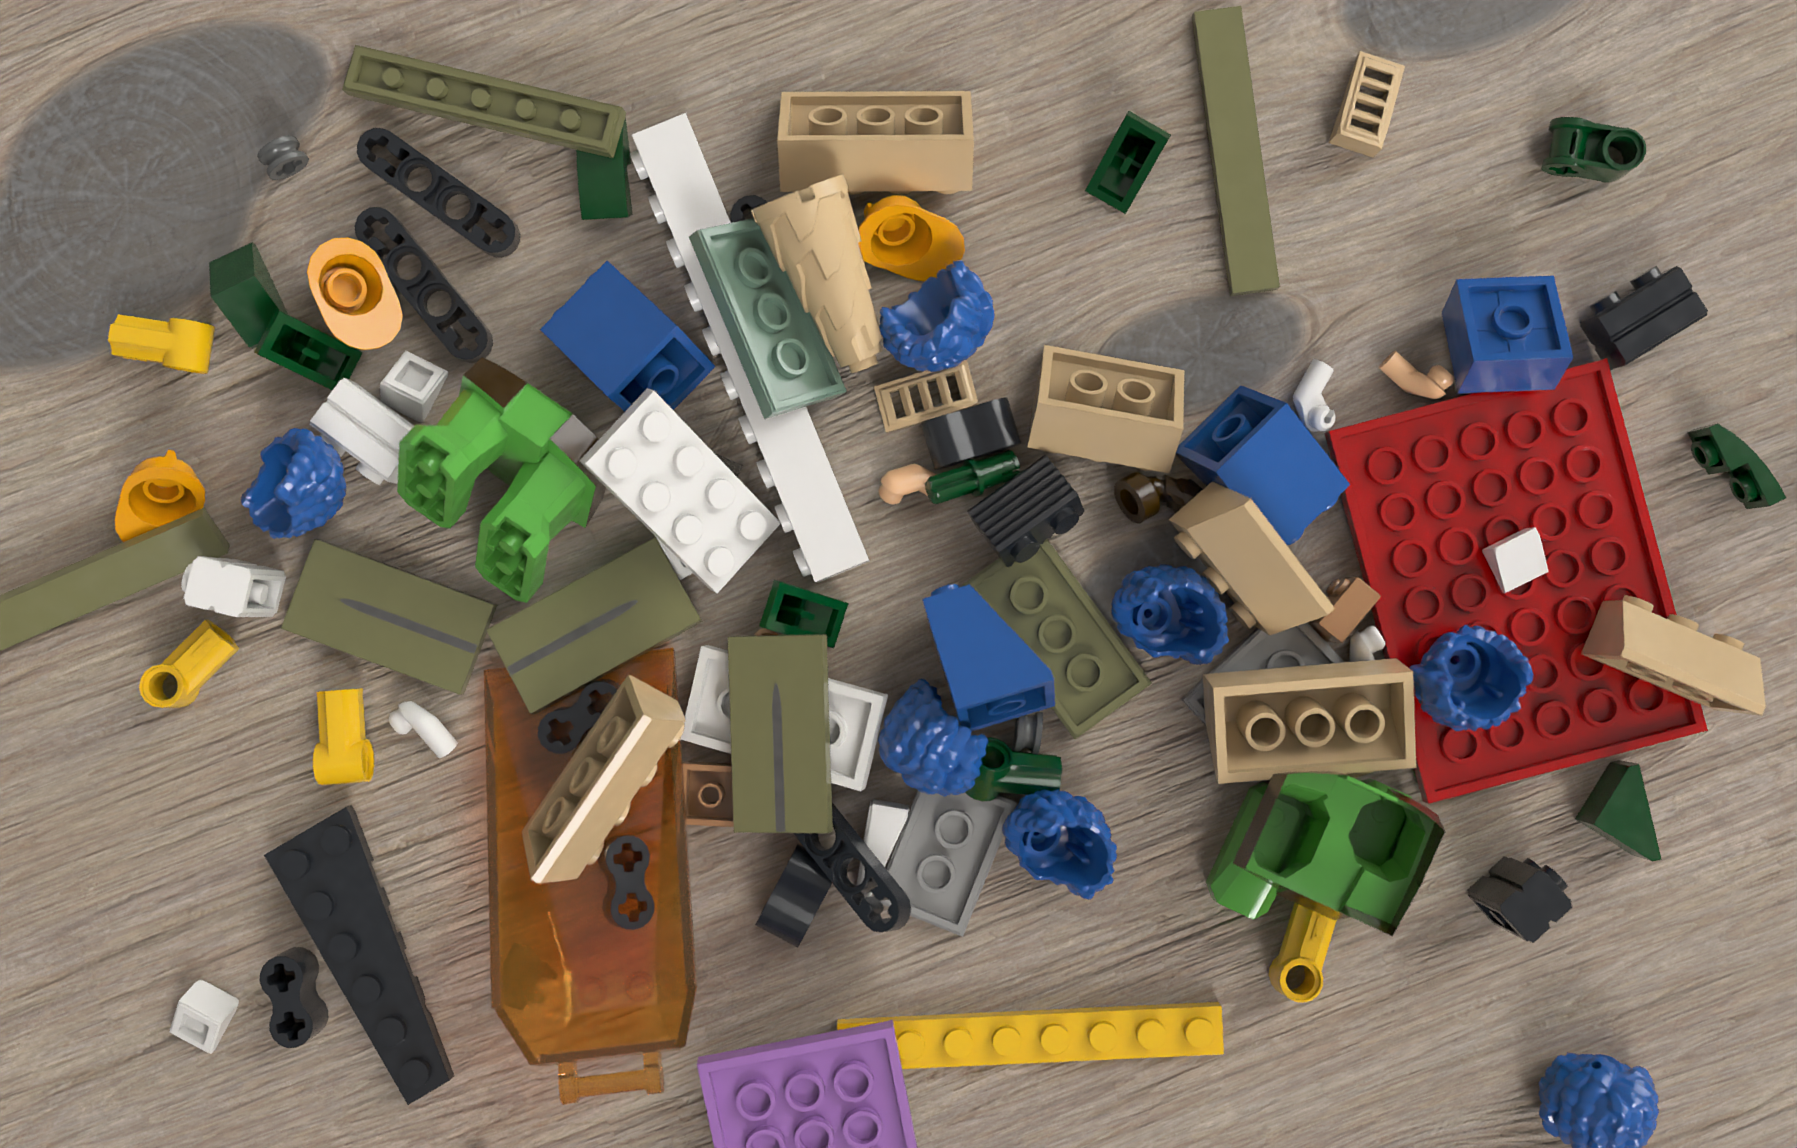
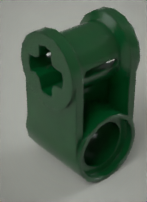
M1578 117L1554 118L1549 124V131L1553 133L1549 157L1543 160L1541 170L1550 175L1561 177H1579L1603 183L1614 182L1635 169L1644 160L1646 143L1643 136L1630 128L1593 123ZM1608 147H1614L1621 152L1623 164L1615 163L1610 158Z

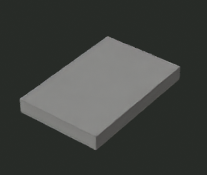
M1304 623L1273 635H1268L1256 628L1209 673L1345 662L1308 623ZM1202 679L1181 700L1206 726Z
M917 790L908 812L907 820L886 867L887 871L904 890L910 900V916L963 937L1004 836L1002 826L1007 815L1014 811L1016 801L999 795L992 801L982 802L974 800L966 793L951 794L944 797L940 794L927 795ZM889 900L880 901L885 906L889 907L891 905Z

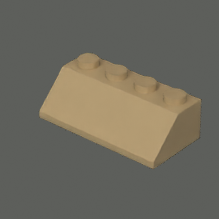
M971 91L782 92L777 138L780 192L800 191L844 174L849 195L860 194L864 191H889L893 194H907L911 191H937L942 194L972 191L974 135Z
M1396 658L1203 674L1205 722L1218 784L1271 780L1273 774L1284 772L1328 771L1346 774L1416 768L1413 671Z
M629 674L627 675L522 830L531 880L537 883H548L577 879L587 864L592 865L598 859L603 849L604 839L612 827L619 826L624 821L630 809V801L640 787H645L651 782L657 770L658 760L667 747L672 748L677 744L683 734L686 719L676 699Z

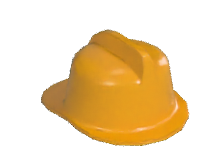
M901 195L884 197L874 204H866L864 208L865 220L858 227L862 240L858 244L865 262L908 279L924 282L931 276L937 278L939 270L946 269L949 264H953V261H962L965 252L964 237L958 227L946 218L924 210L916 201Z
M348 237L333 238L319 245L310 257L307 276L315 302L332 334L347 346L361 350L379 349L392 342L400 331L403 314L399 299L376 252L365 243Z
M168 449L165 456L151 457L140 462L125 480L115 513V530L121 541L130 540L204 507L205 488L191 466L177 459L174 450Z

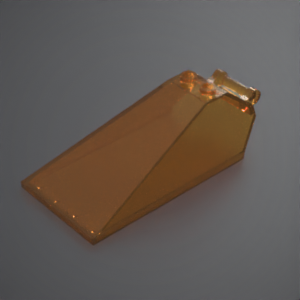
M674 648L651 650L597 680L611 679L621 685L629 674L678 701ZM506 667L484 670L491 1008L496 1011L530 1065H558L559 1095L562 1105L579 1103L580 1097L646 1090L647 1095L663 1093L664 1072L661 1052L677 1051L686 1047L697 990L681 738L672 748L667 747L657 762V770L651 782L647 786L639 788L630 801V809L624 821L619 826H613L604 839L605 842L608 838L617 835L635 836L646 844L650 854L644 882L647 890L653 897L655 904L654 914L650 922L642 928L627 930L616 927L608 922L602 910L608 882L605 874L599 867L598 859L592 865L587 864L577 879L537 883L531 880L522 836V830L579 748L578 746L565 754H555L545 749L538 738L540 721L546 714L558 708L573 706L586 687L532 715L529 713ZM596 690L595 694L598 699L592 705L597 712L605 709L613 695L610 692L601 695ZM555 719L558 727L553 731L554 736L557 739L565 736L571 742L572 740L568 733L574 728L569 720L560 723ZM623 844L621 853L614 854L613 856L614 864H622L624 870L625 863L633 860L632 851H625ZM628 895L625 903L618 904L619 913L627 914L629 919L630 911L638 909L637 900L629 899ZM643 1055L644 1069L578 1077L577 1062Z

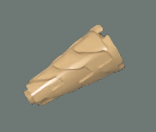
M844 174L816 183L806 189L793 192L752 209L751 213L755 223L760 227L782 272L786 271L806 313L810 312L827 349L833 357H836L840 367L849 366L851 373H855L878 363L876 354L883 351L880 344L882 337L869 289L872 287L858 244L862 240L848 195V185Z

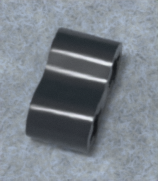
M1007 397L991 400L921 423L934 470L963 463L967 459H975L997 453L1021 444Z
M601 679L588 685L581 692L578 701L573 706L561 707L546 714L538 726V738L541 745L555 754H565L578 747L604 711L602 709L597 712L592 705L598 699L595 691L597 690L601 695L610 692L614 696L621 685L611 679ZM555 719L560 723L568 720L572 723L574 728L568 733L572 740L571 742L565 736L560 739L554 736L553 731L558 727Z
M617 835L608 838L604 842L603 849L598 857L599 867L605 874L608 882L607 893L602 905L604 917L610 924L627 930L642 928L650 922L655 906L653 897L647 890L644 882L650 854L646 844L635 836ZM622 844L625 851H632L633 860L625 863V870L622 864H614L613 861L614 854L621 853ZM627 895L629 899L637 900L638 909L630 911V919L627 914H622L618 911V904L625 903Z
M797 844L755 924L797 948L832 885V882L803 846Z
M293 947L271 958L263 965L260 972V985L272 1003L273 1014L269 1022V1031L273 1040L286 1048H296L305 1044L320 1033L328 1021V1008L316 990V979L319 973L318 960L310 950L303 947ZM284 968H285L286 971H293V970H294L295 975H296V979H295V977H294L293 975H287V976H286V975H285V972H284ZM293 1015L295 1019H304L305 1025L303 1022H295Z

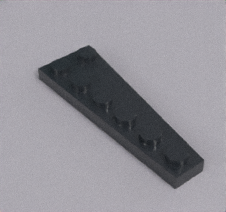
M352 805L347 806L266 853L264 856L407 1105L450 1081L454 1077V1073L432 1014L426 1008L425 996L418 977L413 975L404 951L406 949L401 931L397 932L388 908L390 905L384 887H380L371 862L374 859L356 811Z

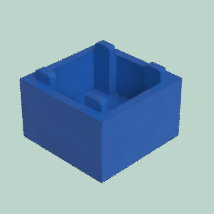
M1554 275L1456 279L1441 314L1457 392L1555 390L1574 357Z

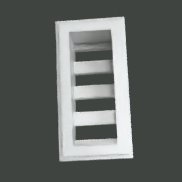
M873 799L869 804L864 842L885 867L907 820L909 806ZM861 861L856 886L862 883L865 876V869ZM871 891L865 894L864 897H870L872 895Z

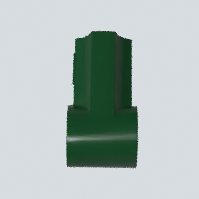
M987 737L986 756L981 758L982 765L979 768L980 776L975 779V785L965 793L974 800L983 802L996 799L1001 792L1029 795L1041 790H1060L1062 774L1061 757L1048 754L1037 755L1029 752L1017 753L1011 751L1007 744L1001 740Z

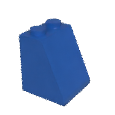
M606 261L595 273L590 275L584 285L562 307L557 309L551 319L540 329L624 412L647 388L654 390L674 410L716 367L669 317L609 261Z
M1242 385L1181 442L1176 451L1177 457L1206 486L1211 482H1215L1251 498L1287 546L1299 540L1304 533V529L1322 512L1334 506L1339 495L1350 486L1347 479L1286 402Z
M957 584L945 585L932 591L930 597L922 599L930 631L960 726H966L972 732L1055 706V685L1052 671L970 584L959 587Z

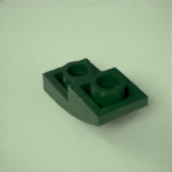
M625 117L614 158L576 150L582 220L627 218L633 214L627 166L631 164Z
M1717 423L1695 428L1687 432L1692 441L1691 452L1696 462L1706 469L1708 475L1728 472L1730 476V489L1736 499L1743 503L1746 509L1769 507L1787 498L1778 481L1760 457L1744 441L1728 429Z

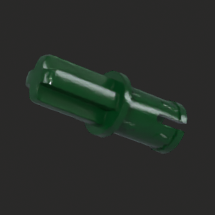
M1011 450L976 462L973 459H967L963 462L962 467L929 477L925 483V490L933 504L943 503L970 493L977 497L983 494L984 489L1006 483L1018 475L1020 471L1013 472L1012 470L1019 469L1020 464L1015 453Z

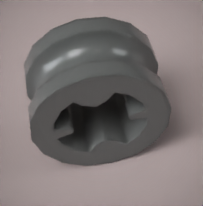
M290 135L272 140L263 146L257 154L260 163L269 165L267 174L272 180H281L300 172L309 162L306 153L298 151L300 143L297 138Z
M1036 712L1033 716L1024 715L1016 718L1013 740L1014 752L1020 753L1022 749L1027 748L1031 751V754H1039L1043 729V712Z

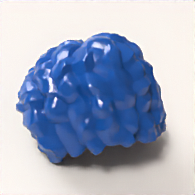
M956 260L953 261V264H949L946 269L939 270L937 278L929 277L921 284L920 290L918 292H911L908 295V300L901 305L892 306L890 309L882 307L880 309L879 329L883 337L884 348L892 353L895 360L899 361L900 364L922 372L926 370L937 372L946 368H954L964 360H967L977 351L978 347L983 345L986 336L993 326L995 317L993 300L989 292L984 290L980 278L965 266L964 261Z
M289 429L283 437H275L273 442L260 452L264 464L259 469L258 477L252 481L250 488L241 497V504L245 508H249V515L253 518L254 525L263 532L269 530L271 538L290 539L292 536H301L307 531L324 526L327 520L331 519L343 506L347 487L343 476L344 470L343 463L340 462V455L331 444L323 441L321 436H314L310 430Z
M1161 564L1156 567L1148 566L1139 571H1133L1124 577L1121 585L1122 588L1115 592L1112 599L1111 615L1112 619L1117 622L1118 631L1132 638L1136 648L1143 649L1153 658L1171 656L1174 659H1178L1180 657L1195 665L1209 664L1214 656L1220 655L1223 652V646L1229 641L1225 603L1220 602L1218 592L1210 585L1206 577L1200 576L1192 568H1187L1186 566L1175 568L1168 564Z
M1464 625L1456 633L1447 632L1441 635L1423 655L1421 664L1411 665L1409 668L1413 671L1414 696L1421 704V709L1427 712L1435 723L1446 725L1455 731L1468 729L1476 731L1478 728L1490 729L1493 725L1496 727L1501 722H1506L1512 712H1516L1521 708L1519 697L1526 693V686L1530 685L1533 680V671L1528 658L1522 655L1514 641L1509 640L1503 634L1498 635L1495 631L1485 630V628L1480 626L1470 627Z
M921 678L915 684L910 685L904 695L895 702L889 715L884 718V727L878 735L880 757L888 768L894 772L901 773L905 784L916 788L921 793L927 795L940 794L944 797L951 794L965 793L975 785V779L980 776L981 758L986 756L985 748L988 744V739L983 734L978 736L971 735L970 729L966 726H959L958 718L949 716L941 707V696L937 694V688L930 686L927 680Z
M1059 789L1053 791L1041 790L1020 799L1014 811L1007 815L1002 826L1005 845L1009 851L1018 856L1020 867L1025 868L1035 880H1050L1055 885L1064 884L1074 895L1088 900L1094 897L1095 892L1102 891L1106 885L1113 883L1112 874L1115 871L1113 863L1117 858V845L1111 841L1110 827L1105 823L1103 813L1096 809L1091 802H1088L1086 797H1073L1069 792L1059 791Z
M1567 1052L1565 1056H1557L1552 1065L1545 1070V1076L1540 1079L1538 1094L1541 1101L1539 1116L1542 1119V1125L1545 1131L1553 1137H1560L1564 1144H1570L1572 1148H1642L1647 1145L1653 1130L1656 1129V1118L1659 1114L1657 1106L1659 1096L1655 1091V1084L1648 1070L1641 1066L1631 1068L1613 1057L1603 1054L1579 1055Z

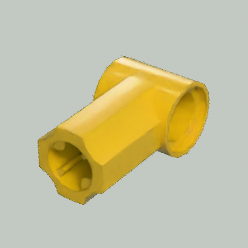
M118 314L114 323L110 324L108 342L111 346V354L118 357L162 363V366L175 370L208 374L215 326L179 318H170L169 322Z
M204 620L161 664L152 666L144 672L139 684L140 694L144 701L153 707L180 708L188 706L195 701L199 695L200 688L240 648L226 631L215 625L211 620ZM172 674L177 680L178 688L175 695L169 699L163 692V682L168 675Z
M363 688L318 691L317 706L320 742L316 744L313 752V771L319 785L370 782L374 773V752L370 740L365 737Z
M1294 903L1279 955L1272 961L1269 967V979L1276 991L1295 1002L1301 1003L1312 1001L1319 995L1323 988V975L1321 971L1337 920H1332ZM1302 965L1305 971L1303 983L1298 988L1289 989L1286 983L1288 971L1294 966Z

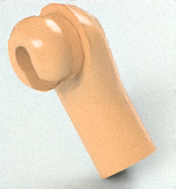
M1397 351L1392 352L1379 366V369L1403 391L1426 398L1438 399L1446 394L1444 390L1454 382V377L1441 365L1433 366L1429 373L1425 375L1419 372Z
M910 464L893 469L881 478L882 485L879 487L878 492L881 499L888 504H898L904 495L916 491L928 496L925 490V483L929 477L937 474L918 464Z

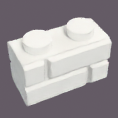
M346 378L341 379L327 397L328 400L321 405L312 417L309 425L322 433L320 436L323 441L331 444L340 457L345 452H348L359 460L360 463L355 469L372 482L380 485L383 480H386L387 482L398 484L399 442L414 425L357 383Z
M198 556L193 560V563L188 565L183 574L182 590L185 592L183 599H185L186 605L205 610H215L217 613L234 617H273L278 611L286 576L282 570L257 566L256 564L237 559Z

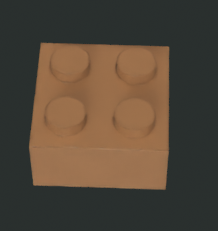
M1346 577L1341 580L1337 578L1326 590L1328 593L1327 598L1335 609L1329 615L1307 623L1325 641L1343 643L1379 600L1381 595L1359 577Z
M685 761L681 764L678 824L734 827L731 763Z

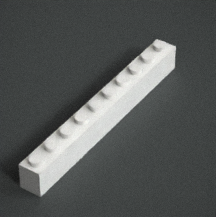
M686 113L632 134L638 150L630 153L631 159L640 179L650 178L656 194L649 196L648 200L658 223L661 224L667 221L674 238L666 241L669 252L676 267L679 268L685 265L692 282L684 285V288L694 311L697 312L703 309L710 326L702 329V332L712 355L715 356L721 353L728 371L720 373V376L730 399L733 400L739 397L746 415L738 418L748 443L758 442L764 459L756 463L767 489L773 486L777 488L782 504L774 507L784 532L787 533L792 530L795 532L801 548L793 550V554L802 576L806 577L812 574L814 581L818 583L870 562L807 407L764 419L690 242L689 236L696 230L731 222Z

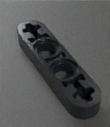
M373 128L360 136L357 143V155L364 166L486 254L492 257L503 258L511 255L517 249L520 243V231L514 221L503 211L392 132L384 128ZM376 144L382 147L386 146L390 153L402 161L397 169L383 158L379 157L376 159L377 156L372 152ZM419 167L429 169L432 174L430 186L421 192L410 190L408 186L410 173ZM455 195H465L470 200V210L461 219H452L448 217L446 212L448 200ZM480 217L494 228H500L502 224H505L502 231L507 235L506 240L503 243L495 240L491 245H488L491 237L476 225Z
M371 207L362 211L357 217L354 226L358 241L365 243L376 252L384 265L389 279L447 350L456 358L468 363H476L482 357L486 358L493 346V337L488 327L401 221L384 208ZM376 221L383 225L389 223L384 230L398 246L390 250L377 237L370 239L375 233L371 225ZM406 255H416L421 261L420 273L417 277L410 280L401 279L397 271L399 261ZM437 291H445L451 297L452 304L450 310L443 316H432L427 309L429 297ZM464 311L466 316L459 318ZM458 320L463 328L472 334L479 331L480 334L475 338L478 347L473 351L466 347L460 349L459 346L464 342L463 338L456 329L449 325ZM449 326L446 332H444L443 328Z
M833 803L832 821L836 838L831 848L825 849L821 845L819 833H793L870 930L882 933L899 930L906 925L911 914L908 896ZM854 858L861 861L865 869L864 880L858 886L850 882L847 874L848 865ZM870 891L874 895L870 897H864V895L869 893ZM889 900L891 905L887 911L891 917L882 919L880 914L884 906L880 901Z

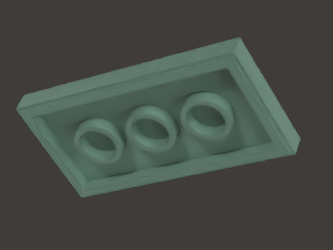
M754 218L699 229L689 236L764 419L830 400L847 392L834 359L827 349L810 312L806 313L786 271L782 272Z

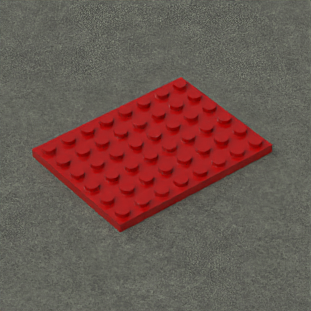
M1607 359L1568 368L1555 390L1472 393L1324 433L1331 460L1350 483V486L1341 493V498L1363 580L1381 595L1371 610L1376 628L1386 643L1382 649L1384 659L1396 658L1408 668L1411 665L1421 664L1423 655L1441 635L1447 632L1456 633L1462 626L1468 625L1470 627L1480 626L1485 628V630L1495 631L1498 635L1503 634L1507 636L1509 640L1514 641L1522 655L1528 658L1533 671L1531 684L1526 686V693L1519 697L1521 708L1516 712H1512L1506 722H1501L1496 727L1493 725L1490 729L1478 728L1476 731L1470 729L1455 731L1451 727L1435 723L1432 717L1421 709V704L1414 696L1416 768H1414L1423 802L1430 804L1708 731L1701 704L1581 654L1603 601L1623 600L1624 595H1628L1654 605L1652 613L1666 619H1668L1669 614L1677 615ZM1536 527L1541 538L1549 572L1503 593L1482 549L1525 528Z

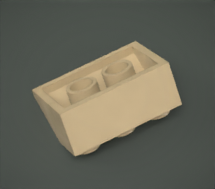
M1044 345L1030 420L1027 448L1043 450L1047 453H1060L1087 458L1096 462L1126 465L1145 471L1153 470L1170 473L1183 432L1184 370Z
M1211 482L1169 519L1179 532L1174 537L1176 543L1191 559L1194 560L1198 556L1207 568L1202 575L1207 578L1210 585L1220 595L1224 592L1228 594L1234 602L1229 609L1245 628L1250 629L1252 626H1255L1268 635H1273L1327 616L1335 609L1251 498Z
M1624 595L1623 600L1602 602L1582 650V655L1713 710L1763 715L1766 703L1761 660L1757 656L1742 651L1745 645L1743 642L1718 633H1714L1713 638L1697 632L1698 623L1681 616L1669 614L1668 619L1656 615L1652 613L1654 605L1636 597Z

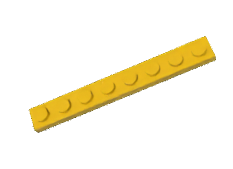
M1219 1002L838 1019L837 1030L893 1020L902 1069L1224 1054L1222 1006Z

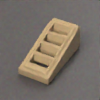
M1361 51L1357 54L1329 140L1330 144L1370 157H1375L1382 150L1403 76L1404 65ZM1365 68L1390 75L1388 83L1364 76ZM1360 86L1384 93L1383 98L1379 99L1359 92ZM1356 102L1379 109L1377 116L1355 109ZM1351 119L1373 125L1372 131L1350 125Z
M964 360L954 368H946L937 372L926 370L874 386L886 433L919 425L935 417L979 405L967 360ZM953 376L956 378L961 400L955 402L952 401L946 379ZM936 381L943 405L934 408L927 383ZM918 386L924 411L915 413L909 388ZM897 391L900 393L906 415L899 419L896 417L890 393Z

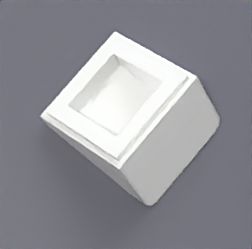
M405 351L380 383L381 401L388 407L422 423L429 414L448 376V371Z
M1536 527L1525 528L1482 549L1503 593L1549 572L1541 538Z
M198 980L178 1001L169 1032L212 1054L235 1014L239 1000L204 980Z

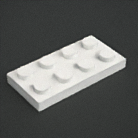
M648 388L579 460L711 591L717 594L781 524L654 390Z
M710 645L701 646L685 714V727L680 739L731 754L728 650ZM828 678L831 783L862 791L867 785L888 694Z

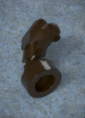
M1138 472L1129 474L1114 485L1115 498L1121 511L1129 520L1137 524L1156 515L1160 509V502H1165L1166 506L1173 509L1176 514L1203 490L1192 479H1175L1167 475H1163L1162 479H1158L1157 476L1145 477Z

